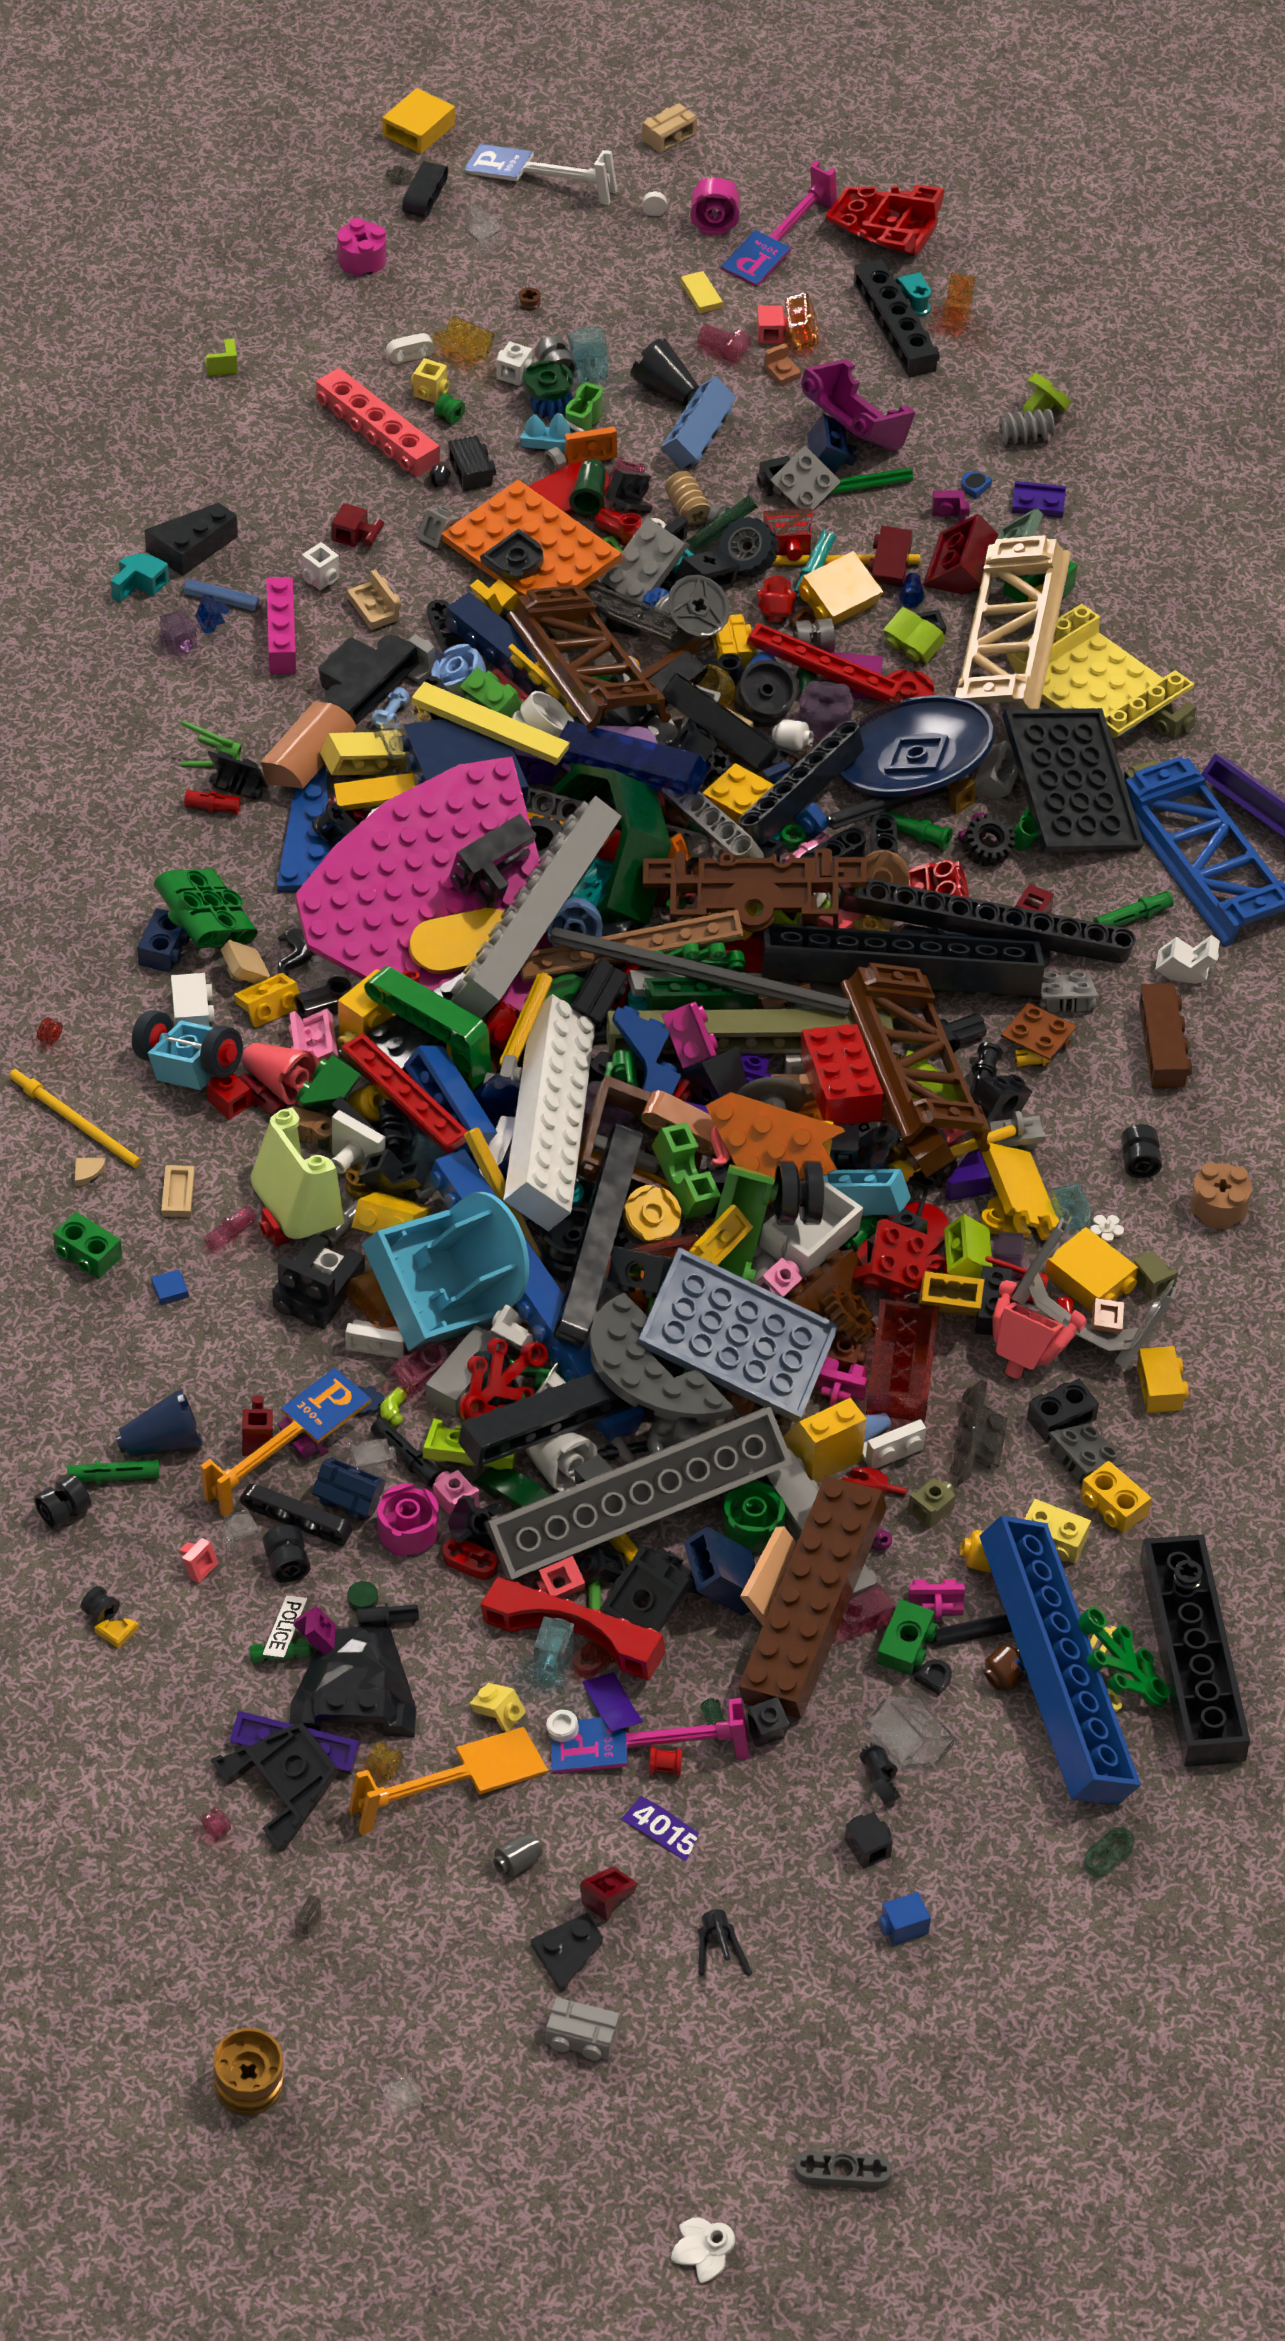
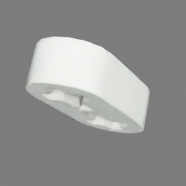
M420 333L392 340L386 346V353L392 363L398 364L429 357L434 352L435 346L428 334Z

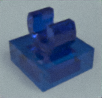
M203 595L195 616L204 633H212L217 625L225 623L221 614H228L229 610L224 603L217 604L212 595Z

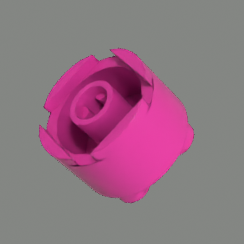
M703 178L699 180L691 195L690 216L693 224L695 223L704 234L723 235L727 233V230L737 225L740 195L735 183L722 178Z
M361 218L351 219L349 224L343 226L337 233V259L340 267L353 275H364L365 272L371 271L373 274L380 271L386 264L385 228L364 221Z
M400 1484L388 1489L382 1495V1499L377 1507V1531L381 1543L396 1556L418 1554L436 1543L439 1530V1508L435 1496L425 1488L424 1491L415 1488L414 1484Z

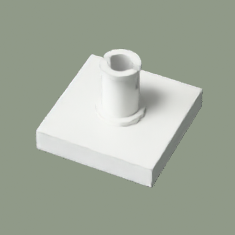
M340 1110L332 1116V1154L335 1157L331 1161L335 1165L337 1173L344 1174L351 1165L364 1164L368 1155L385 1150V1136Z

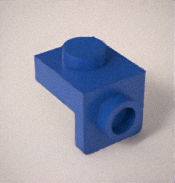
M815 802L809 804L794 817L810 839L828 827L826 815Z

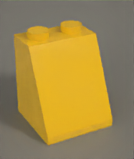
M849 1398L799 1421L783 1436L787 1449L790 1448L795 1457H799L803 1461L809 1479L819 1482L824 1479V1476H831L862 1461L867 1419L853 1400Z

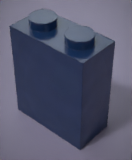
M708 1526L683 1541L697 1592L740 1615L750 1611L740 1595L756 1566L752 1551Z

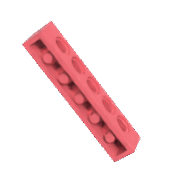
M341 368L335 369L316 381V399L319 404L333 411L338 419H343L355 432H359L366 437L370 444L376 445L388 458H392L399 463L403 470L409 471L415 477H418L430 470L432 466L440 464V446Z

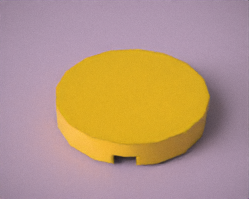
M645 1185L637 1188L628 1196L623 1207V1220L627 1229L634 1237L647 1243H659L671 1237L677 1231L681 1217V1208L677 1199L670 1191L654 1187L655 1185Z

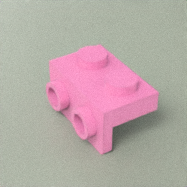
M328 1009L304 1019L296 1011L290 1013L291 1024H289L288 1028L294 1043L291 1046L292 1049L309 1051L315 1054L319 1061L323 1058L328 1061L332 1054L338 1058L333 1015Z

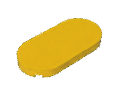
M484 908L422 922L414 929L409 942V953L413 962L418 967H422L432 974H446L465 970L469 963L478 957L476 952L481 945L490 939L488 934L498 922L501 924L503 920L501 915L504 911L495 908Z

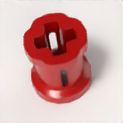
M651 1747L649 1774H655V1772L674 1773L676 1777H680L683 1749L678 1748L676 1751H667Z

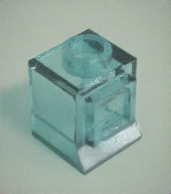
M1080 1183L1053 1188L1050 1201L1059 1221L1063 1217L1067 1222L1071 1217L1067 1208L1073 1207L1076 1214L1072 1215L1065 1231L1089 1226L1091 1207Z

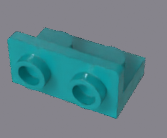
M594 857L568 898H583L594 904L595 907L599 905L605 896L614 862Z

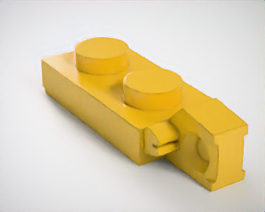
M731 1205L693 1245L694 1247L689 1252L718 1266L750 1232L753 1226L736 1205Z

